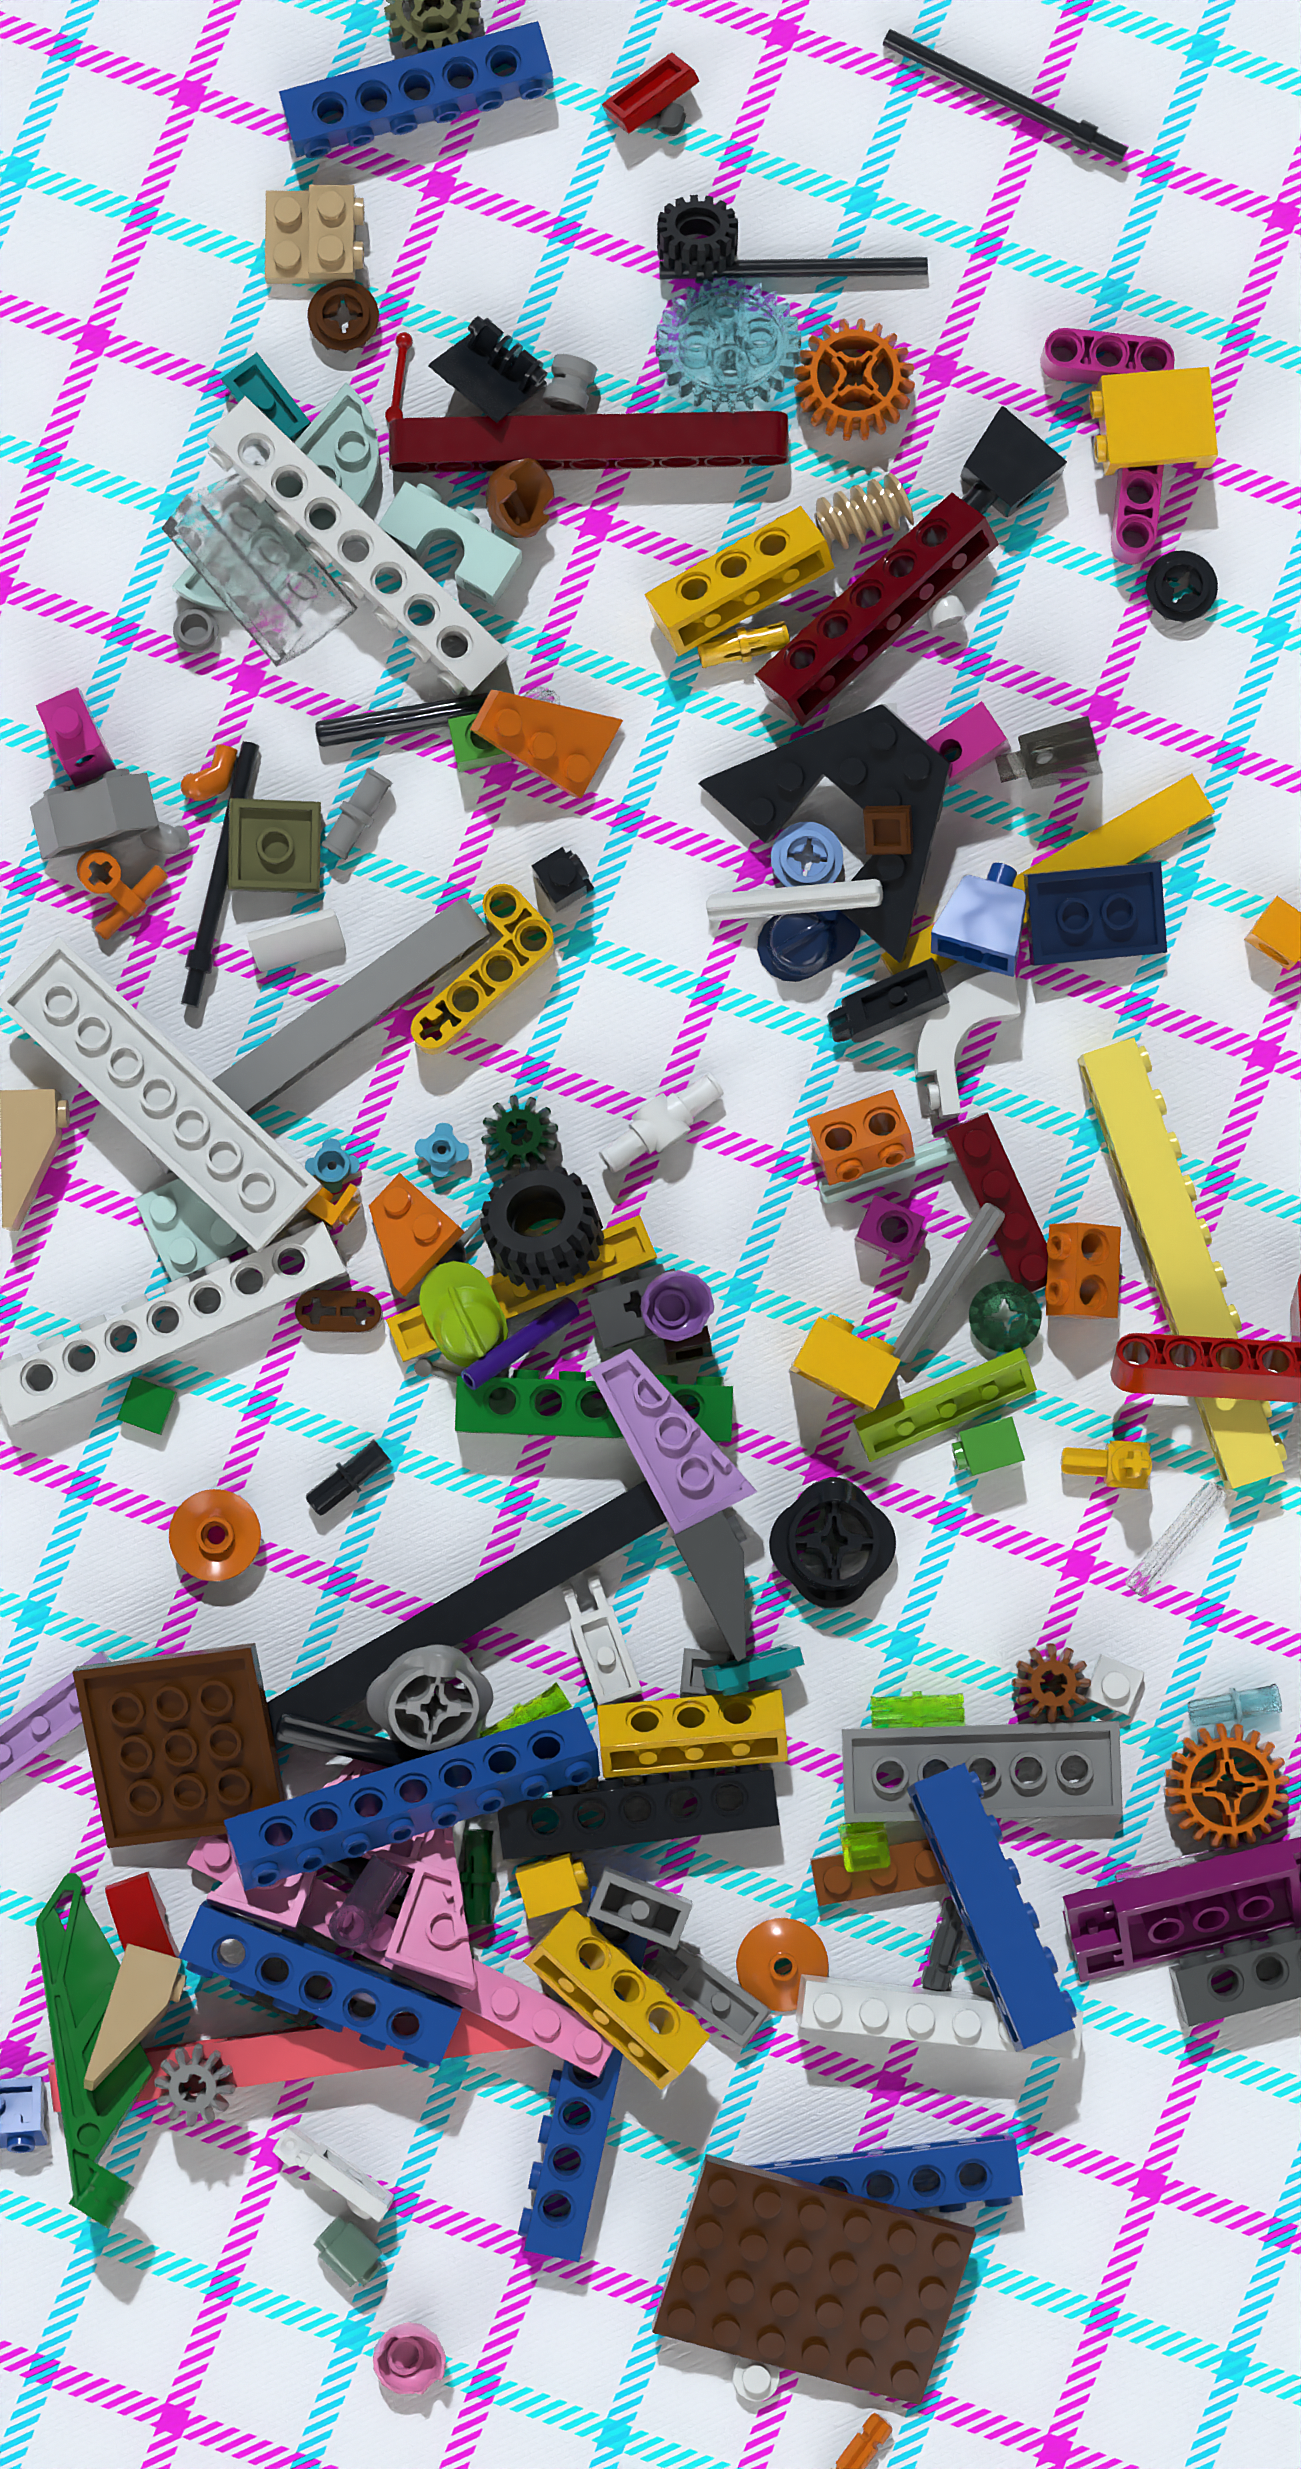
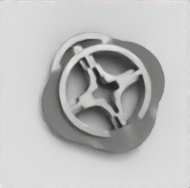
M430 1645L413 1649L401 1655L389 1666L387 1671L379 1675L372 1682L366 1694V1706L370 1716L387 1731L392 1740L427 1751L444 1749L460 1741L476 1723L486 1716L493 1703V1690L488 1679L473 1666L470 1659L463 1652L447 1645ZM455 1676L464 1683V1688H454L453 1684L444 1683L442 1677ZM395 1709H405L406 1714H414L418 1720H403L395 1714Z

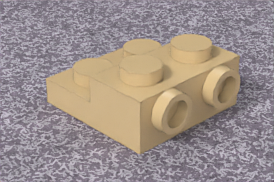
M309 185V191H266V284H328L340 280L356 282V269H364L363 241H356V225H364L365 209L364 198H356L354 185Z

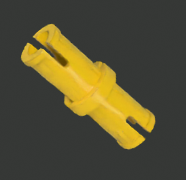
M780 621L747 630L744 626L735 628L733 633L714 637L699 644L697 650L702 669L730 661L741 660L742 663L751 662L752 657L780 651L790 640L785 621Z

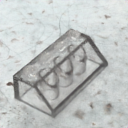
M236 473L187 494L163 525L162 530L201 575L205 583L211 587L230 610L234 618L240 622L259 645L263 653L278 667L306 653L354 614L358 607L324 566L308 552V547L297 534L292 536L275 520L274 515L277 511L266 500L259 504L242 488L241 483L244 479Z

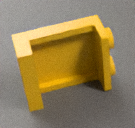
M1209 367L1102 375L1097 384L1096 391H1090L1092 419L1099 418L1100 435L1094 436V454L1096 463L1103 462L1104 475H1114L1116 469L1188 462H1193L1194 469L1211 468L1218 457Z

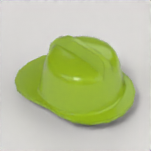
M452 1261L440 1264L427 1274L421 1285L419 1302L422 1314L433 1338L447 1360L458 1366L468 1367L507 1339L508 1327L504 1313L489 1282L480 1270L468 1263Z

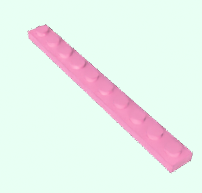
M227 1834L200 1837L187 1865L224 1883L237 1870L229 1847ZM315 1877L299 1922L300 1924L598 2078L600 2077L614 2046L578 2012L473 1958L472 1964L476 1979L474 1990L386 1962L385 1954L397 1919Z

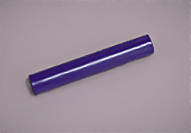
M569 1297L564 1298L489 1351L485 1356L461 1371V1377L465 1384L471 1390H476L580 1315L575 1302Z

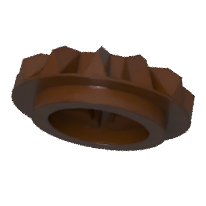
M347 280L334 281L320 288L312 297L307 312L308 324L313 337L327 350H338L345 354L349 350L364 348L366 342L373 335H376L380 317L378 305L373 295L364 286ZM341 301H345V306L348 308L350 315H357L356 319L349 320L346 333H342V328H340L338 321L331 320L332 316L339 315Z

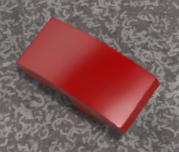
M149 1871L105 1887L109 1908L124 1951L127 1944H131L172 1957H179L180 1952L165 1921L166 1908Z

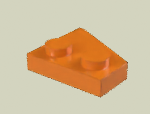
M401 1173L369 1205L393 1285L404 1297L465 1233Z

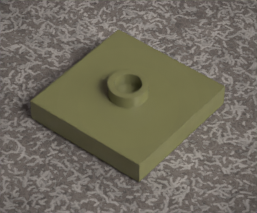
M230 798L227 891L318 894L320 892L321 802Z

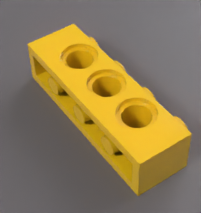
M799 506L750 535L739 539L713 556L700 561L674 578L661 583L644 595L656 625L676 654L681 656L699 644L831 571L835 566L825 537L802 506Z
M781 1689L741 1692L728 1696L718 1694L597 1706L603 1778L788 1761L786 1724Z
M573 1907L550 1928L523 1960L526 1965L661 2090L683 2072L710 2038V2035L701 2027L695 2016L682 2010L666 1995L664 1988L658 1982L649 1979L632 1963L625 1951L610 1943L597 1930L595 1924L588 1917L580 1915ZM579 1957L587 1961L590 1969L581 1963ZM614 1989L622 1994L624 2001L616 1996ZM649 2021L657 2027L659 2034L653 2031Z

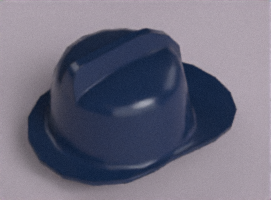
M840 910L775 915L764 924L758 936L757 952L761 964L772 976L782 981L799 982L813 977L849 955L855 949L860 939L861 929Z

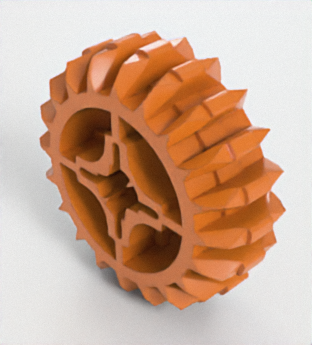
M843 318L839 321L838 333L826 324L822 328L824 340L812 335L808 339L811 351L800 350L798 360L803 365L794 368L793 376L802 382L795 385L794 394L795 396L806 397L800 403L802 413L816 410L811 417L813 427L820 425L824 420L828 422L825 432L828 437L835 433L837 427L844 429L842 436L845 441L851 439L853 430H859L860 438L864 441L868 440L870 426L878 434L882 435L886 432L885 420L897 424L901 417L897 409L907 410L910 405V399L905 394L914 391L915 382L907 378L914 373V365L903 362L907 358L909 351L906 347L892 349L897 342L898 336L895 333H891L886 338H881L883 326L880 323L874 325L872 332L865 330L866 323L863 318L858 319L856 329H849V323ZM858 349L866 351V353L860 357L853 358L848 357L842 351ZM880 362L883 363L890 377L891 388L886 397L878 391L879 385L872 378ZM823 363L830 368L829 374L836 381V384L832 387V393L827 398L821 391L817 379L818 370ZM863 373L860 386H857L855 381L854 386L848 384L845 387L847 374H851L853 379L854 374L861 375ZM849 402H859L869 409L851 411L842 409V407Z
M1223 1723L1215 1724V1738L1212 1739L1206 1728L1201 1727L1197 1729V1736L1201 1744L1197 1746L1188 1737L1182 1739L1183 1746L1190 1753L1185 1757L1173 1751L1170 1758L1182 1764L1178 1772L1173 1769H1165L1164 1776L1177 1780V1786H1168L1163 1789L1164 1795L1170 1797L1179 1796L1180 1801L1172 1803L1168 1807L1171 1814H1179L1183 1811L1187 1813L1180 1819L1178 1826L1182 1830H1186L1196 1823L1192 1838L1198 1842L1203 1840L1208 1831H1210L1209 1842L1210 1846L1214 1848H1219L1223 1835H1226L1229 1848H1238L1239 1833H1242L1243 1838L1248 1844L1256 1843V1836L1252 1828L1256 1826L1261 1832L1268 1835L1272 1830L1270 1825L1264 1821V1818L1269 1815L1274 1819L1281 1820L1283 1816L1279 1810L1272 1808L1274 1800L1282 1803H1287L1289 1800L1288 1795L1276 1792V1785L1288 1784L1290 1782L1289 1777L1286 1775H1274L1273 1772L1285 1764L1284 1759L1276 1757L1267 1760V1757L1273 1752L1275 1745L1268 1741L1259 1748H1256L1261 1734L1255 1730H1252L1245 1740H1242L1244 1730L1240 1724L1233 1725L1230 1737H1227L1226 1728ZM1229 1747L1239 1748L1247 1753L1256 1763L1261 1775H1240L1235 1768L1234 1759L1230 1758ZM1215 1750L1216 1758H1213L1214 1765L1211 1774L1207 1778L1191 1782L1193 1771L1199 1761ZM1224 1774L1229 1779L1247 1783L1236 1785L1235 1792L1230 1790L1232 1795L1227 1798L1225 1793L1206 1788L1216 1786L1218 1780L1223 1782L1220 1777ZM1262 1789L1255 1808L1246 1817L1238 1820L1237 1814H1240L1239 1806L1242 1797L1247 1793ZM1192 1796L1214 1797L1218 1803L1219 1812L1223 1815V1824L1214 1823L1206 1819L1196 1808Z

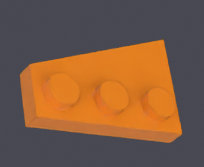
M491 690L470 730L572 797L582 799L623 719Z

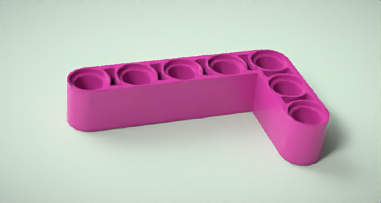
M1059 328L1047 337L1040 357V365L1043 372L1051 379L1097 385L1102 375L1150 372L1141 363V359L1151 356L1158 359L1162 365V370H1173L1175 358L1172 347L1163 339L1074 328ZM1056 347H1065L1071 351L1073 359L1068 362L1058 361L1053 357L1051 350ZM1110 352L1116 357L1118 364L1113 367L1103 366L1098 362L1096 354ZM1164 465L1118 469L1111 551L1114 557L1121 563L1133 565L1144 561L1155 543ZM1133 487L1141 488L1146 491L1149 501L1144 504L1134 503L1128 497L1127 490ZM1127 531L1138 532L1144 539V546L1140 548L1129 547L1124 542L1122 534Z

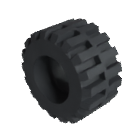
M538 1164L537 1170L529 1171L528 1166L518 1169L519 1175L512 1177L508 1174L502 1178L503 1186L500 1188L494 1186L488 1193L491 1201L483 1203L481 1211L484 1217L480 1219V1224L489 1251L499 1272L504 1277L509 1276L511 1283L518 1287L524 1282L527 1289L538 1291L540 1285H545L547 1291L556 1290V1284L565 1282L566 1286L575 1282L573 1276L578 1273L584 1276L590 1270L588 1262L597 1261L600 1255L598 1246L603 1245L604 1235L601 1230L603 1228L591 1192L586 1184L583 1185L578 1175L574 1172L568 1175L566 1168L556 1166L553 1171L549 1170L547 1164ZM544 1219L562 1220L554 1230L545 1235L537 1237L523 1236L525 1231L536 1222Z

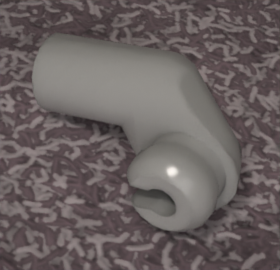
M159 821V826L140 835L142 842L147 847L165 854H176L179 850L186 849L190 842L189 833L183 826L173 827Z

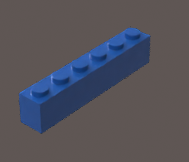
M963 1763L913 1783L907 1788V1791L1015 2051H1021L1076 2028L1072 2019L1077 2017L1075 2005L1066 1990L1060 1991L1054 1974L1058 1973L1055 1957L1048 1946L1043 1948L1035 1931L1040 1928L1038 1917L1031 1903H1023L1017 1888L1021 1884L1018 1869L1011 1858L1005 1860L998 1843L1003 1840L1002 1832L996 1818L992 1814L987 1816L980 1798H983L985 1795L978 1775L975 1771L968 1772L966 1764Z

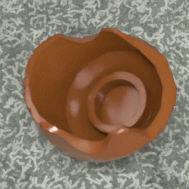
M525 458L505 464L494 471L489 478L485 497L489 517L496 527L515 538L535 536L541 527L550 520V516L545 515L543 512L554 499V487L551 478L544 468L540 466L539 462L535 459Z

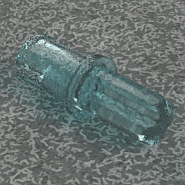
M1276 1683L1270 1684V1686L1243 1691L1229 1688V1693L1194 1699L1188 1702L1189 1719L1192 1726L1195 1727L1232 1720L1236 1724H1242L1243 1718L1270 1713H1282L1281 1696Z

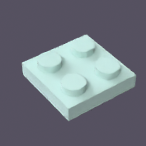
M180 1178L134 1199L171 1281L190 1276L220 1259L233 1256L251 1246Z

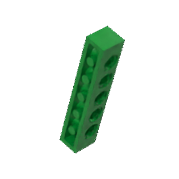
M515 1369L513 1370V1378L494 1376L476 1390H471L465 1384L462 1377L457 1376L455 1432L625 1439L609 1407L598 1418H590L581 1410V1401L586 1394L590 1392L601 1393L595 1381H586V1372L559 1371V1380L540 1379V1370ZM655 1375L675 1399L683 1395H689L697 1400L699 1414L694 1420L713 1442H731L733 1386H724V1377L696 1376V1385L678 1384V1376ZM500 1388L511 1390L516 1397L514 1409L504 1415L493 1412L490 1407L492 1393ZM552 1390L561 1396L562 1406L557 1414L544 1416L537 1411L535 1401L537 1396L543 1391Z

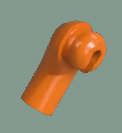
M217 744L211 767L195 774L189 773L183 777L180 785L183 795L187 798H192L194 801H206L225 792L230 784L238 750L233 747Z

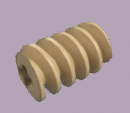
M892 473L885 475L884 489L876 479H872L867 483V495L859 485H855L850 489V501L842 491L834 493L833 507L825 497L818 498L816 501L815 523L825 537L831 555L833 540H837L844 550L849 549L850 534H854L861 544L866 543L867 528H871L878 538L883 537L884 522H888L895 532L900 531L901 516H905L909 523L914 526V518L908 496L902 484Z

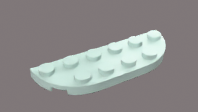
M345 383L294 444L361 508L375 483L379 464V445L373 419L368 408L355 390ZM285 477L276 485L277 491L287 498L295 497L302 491L300 482L292 477ZM249 495L171 587L181 597L205 608L220 611L248 610L263 606L284 595L304 576L316 562V559L307 550L310 543L299 532L292 536L275 520L274 515L277 511L266 500L259 504ZM325 509L315 510L309 517L310 523L319 530L329 529L335 523L333 514Z

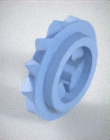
M795 823L784 829L773 844L771 851L773 873L784 887L833 883L836 881L843 865L842 846L836 835L819 823ZM807 840H811L810 848H812L813 856L820 857V860H827V862L813 863L810 870L807 871V876H803L801 862L787 857V855L802 854Z

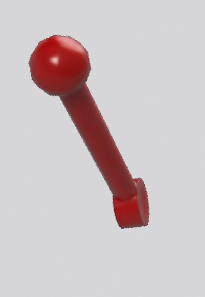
M406 332L399 333L395 339L399 349L391 407L385 412L387 423L403 418L400 402L407 349L413 344L412 336Z

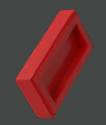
M672 52L601 105L606 115L626 133L630 134L700 81L695 70Z

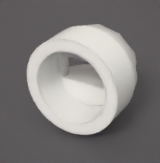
M949 592L942 596L928 610L932 628L935 630L956 625L967 618L961 600Z

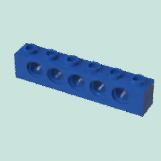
M536 21L279 91L296 158L301 156L318 158L330 153L331 148L349 144L353 147L366 145L372 142L375 136L392 132L394 135L407 134L414 131L419 124L433 120L437 123L451 122L459 118L463 112L474 109L482 112L491 111L501 107L504 101L521 97L523 100L535 99L544 95L548 89L554 88L553 70L539 22ZM501 64H508L516 69L513 74L507 77H500L493 72ZM457 76H467L472 80L468 87L462 89L455 88L450 84L452 79ZM417 87L425 88L429 91L428 96L422 100H412L407 94L410 90ZM372 99H380L386 103V106L378 112H370L364 108L365 104ZM328 111H338L343 114L341 120L334 124H327L321 121V117Z
M205 1900L198 1908L178 1957L187 1961L188 1963L185 1968L197 1975L211 1979L213 1973L231 1979L229 1987L240 1993L254 1997L256 1992L260 1991L274 1997L272 2004L279 2009L297 2015L300 2009L318 2016L315 2022L327 2029L340 2033L343 2027L361 2033L359 2041L383 2051H385L387 2045L404 2051L402 2057L404 2060L426 2069L429 2068L430 2063L440 2066L463 2009L461 2006L244 1916L207 1904ZM227 1939H235L241 1942L245 1948L244 1960L239 1963L227 1962L221 1955L222 1942ZM271 1957L283 1959L289 1968L288 1977L282 1981L269 1979L264 1972L265 1960ZM315 1975L325 1976L332 1984V1994L325 1999L314 1998L307 1990L308 1979ZM358 1993L368 1994L375 2001L376 2011L368 2017H360L351 2010L350 1999ZM402 2011H409L415 2014L419 2020V2029L410 2035L399 2033L393 2025L394 2016Z
M1012 2132L748 2165L821 2186L828 2181L837 2180L846 2186V2193L919 2213L920 2208L938 2206L939 2212L942 2213L958 2212L966 2209L967 2202L983 2200L987 2207H999L1012 2204V2197L1023 2196L1016 2138ZM969 2163H978L984 2168L982 2179L974 2185H966L959 2180L961 2169ZM922 2169H932L938 2174L936 2185L928 2191H921L913 2186L915 2174ZM883 2174L892 2180L890 2191L880 2197L869 2194L867 2191L868 2181L875 2175Z

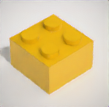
M830 1314L826 1320L818 1317L814 1321L789 1370L868 1412L875 1410L901 1361L893 1356L896 1348L872 1335L867 1341H864L851 1334L855 1326L833 1314Z

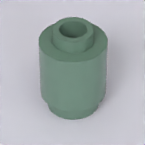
M339 2216L313 2243L320 2251L318 2257L349 2287L353 2286L357 2281L364 2287L383 2266L377 2260L382 2251L351 2221L346 2224Z

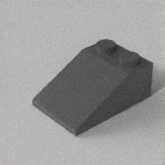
M720 1511L672 1536L730 1650L735 1659L740 1661L746 1658L744 1551L740 1543L747 1540L735 1515L726 1519L723 1511Z

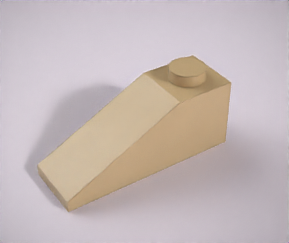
M56 1089L0 1090L2 1228L8 1231H19L62 1141V1128L69 1127L68 1100H62V1094Z
M127 1944L84 2078V2089L93 2091L167 2014L170 2001L180 2002L187 1975L179 1973L182 1959Z

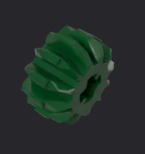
M516 1095L510 1096L512 1111L506 1112L500 1103L494 1104L493 1109L501 1118L500 1121L485 1117L483 1125L488 1129L496 1131V1133L486 1134L481 1137L483 1145L499 1144L489 1153V1159L494 1162L504 1154H507L503 1166L507 1172L513 1169L515 1159H520L521 1168L528 1166L529 1171L530 1164L528 1158L531 1156L534 1157L538 1164H546L547 1160L539 1151L540 1147L548 1151H555L557 1148V1144L554 1141L543 1138L545 1135H552L558 1132L557 1124L541 1125L542 1122L549 1118L551 1110L545 1107L534 1115L536 1099L533 1097L528 1098L524 1110L519 1109V1100ZM519 1123L526 1124L527 1132L532 1136L528 1143L523 1139V1145L521 1146L514 1145L513 1137L508 1133L512 1126L518 1129L517 1124Z

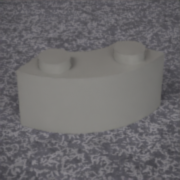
M116 769L102 774L103 779L82 788L71 790L69 786H60L44 791V797L30 807L41 859L68 856L91 849L103 848L134 838L159 826L147 773L130 775L129 769Z

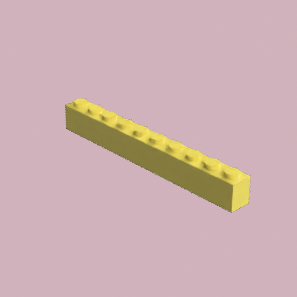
M1133 1037L1082 1054L1077 1061L1172 1335L1239 1339L1237 1331L1242 1330L1240 1317L1233 1304L1227 1306L1221 1288L1227 1287L1226 1277L1219 1261L1212 1262L1207 1248V1245L1212 1243L1211 1234L1205 1219H1197L1192 1205V1202L1197 1200L1196 1191L1190 1176H1182L1177 1159L1182 1157L1180 1144L1174 1132L1167 1133L1162 1118L1163 1115L1167 1114V1108L1161 1091L1159 1089L1152 1090L1147 1075L1148 1072L1152 1071V1065L1146 1048L1144 1046L1138 1047ZM1194 1397L1226 1490L1285 1472L1282 1462L1287 1460L1284 1444L1278 1434L1272 1436L1267 1422V1418L1272 1417L1269 1401Z

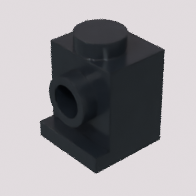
M561 847L531 865L534 878L556 913L595 890L588 878L590 876L577 854H573L571 850L566 853L564 848Z

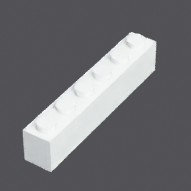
M801 1974L795 2021L801 2028L1079 2060L1084 2012L1075 2007L1077 2017L1072 2019L1076 2028L1016 2052L993 1996Z

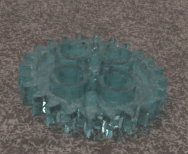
M726 277L721 278L718 288H713L707 279L703 280V292L698 293L690 286L687 287V301L674 297L672 299L673 311L663 310L662 324L657 325L656 356L659 361V371L666 372L667 385L673 386L678 384L680 398L694 393V406L696 407L700 406L705 399L711 400L713 412L718 410L721 402H727L731 413H735L737 402L743 401L752 410L754 407V397L756 396L766 403L770 402V388L783 392L785 378L793 379L795 364L800 363L801 332H798L797 317H790V304L787 302L777 305L778 293L776 291L764 297L762 295V283L760 282L751 290L745 289V279L742 277L738 280L735 287H729ZM729 316V317H732V318L725 319V318H720V317ZM763 341V342H766V343L756 344V343H754V342ZM693 345H701V346H703V347L695 348V347H691V346H693ZM727 370H735V371H737V372H734V373H726V372H724V371H727Z

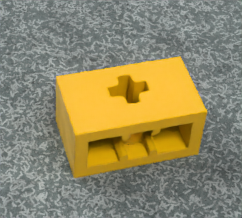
M571 1852L559 1853L520 1865L515 1872L528 1919L583 1903V1890L589 1889L590 1885L582 1858L573 1860Z

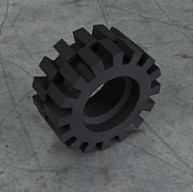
M690 195V202H685L684 198L680 197L675 199V206L668 203L664 207V213L660 212L657 222L659 260L664 259V266L668 270L675 266V274L682 276L685 270L689 271V278H697V272H703L704 277L707 278L713 276V269L719 274L726 271V264L731 266L734 263L738 251V218H735V211L732 208L726 210V203L722 200H719L716 205L713 204V197L707 195L704 201H698V195ZM700 234L708 237L695 239L687 236Z

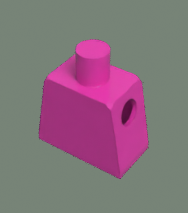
M78 687L36 705V709L56 754L75 787L94 780L108 771L117 769L83 692ZM94 755L90 760L86 762L76 763L79 759L85 756Z
M982 701L926 740L943 756L951 747L962 749L960 758L951 762L953 767L948 783L950 787L1011 749L1008 739Z

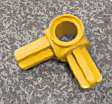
M1110 1441V1443L1106 1444L1105 1449L1065 1447L1061 1453V1472L1069 1475L1103 1477L1104 1484H1107V1487L1148 1489V1480L1152 1469L1150 1457L1151 1443Z

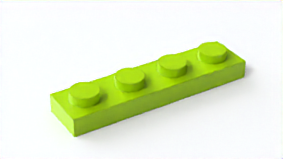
M1020 1347L853 1420L863 1450L869 1462H872L1036 1391L1037 1388L1028 1359Z

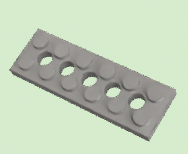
M1119 1721L841 1729L845 1823L920 1821L907 1788L913 1783L923 1780L924 1766L929 1761L936 1759L945 1762L948 1769L965 1763L968 1772L970 1765L976 1759L986 1758L992 1762L995 1769L994 1777L989 1783L982 1785L985 1796L980 1798L987 1816L992 1814L995 1818L1123 1815ZM1073 1755L1080 1756L1085 1761L1087 1768L1085 1776L1077 1782L1065 1780L1061 1773L1063 1761ZM1033 1757L1040 1764V1775L1032 1783H1022L1015 1775V1766L1020 1759ZM886 1761L897 1762L903 1771L900 1783L891 1788L880 1785L876 1777L878 1767Z

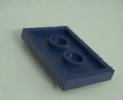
M1154 861L1024 874L1030 965L1037 966L1167 953L1161 862Z

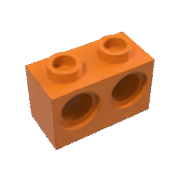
M893 1089L807 1119L811 1142L829 1186L839 1182L854 1181L862 1174L883 1167L897 1166L906 1159L915 1156L911 1131ZM882 1132H891V1133H889V1134H887V1135H883V1136H879V1135H878L879 1133H882ZM839 1147H847V1148L844 1149V1150H840V1151H836V1150H835L836 1148H839Z
M1080 1222L1049 1224L1047 1285L1045 1288L1046 1316L1079 1319L1118 1318L1121 1227Z

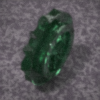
M1001 1279L985 1285L974 1296L969 1308V1323L973 1334L984 1346L994 1351L1009 1353L1020 1347L1021 1349L1025 1348L1035 1339L1040 1331L1043 1312L1040 1310L1036 1294L1031 1293L1021 1282L1014 1283ZM1003 1299L1008 1304L1010 1311L1022 1314L1019 1317L1013 1318L1009 1333H1007V1327L1004 1326L1002 1319L987 1317L1000 1311Z

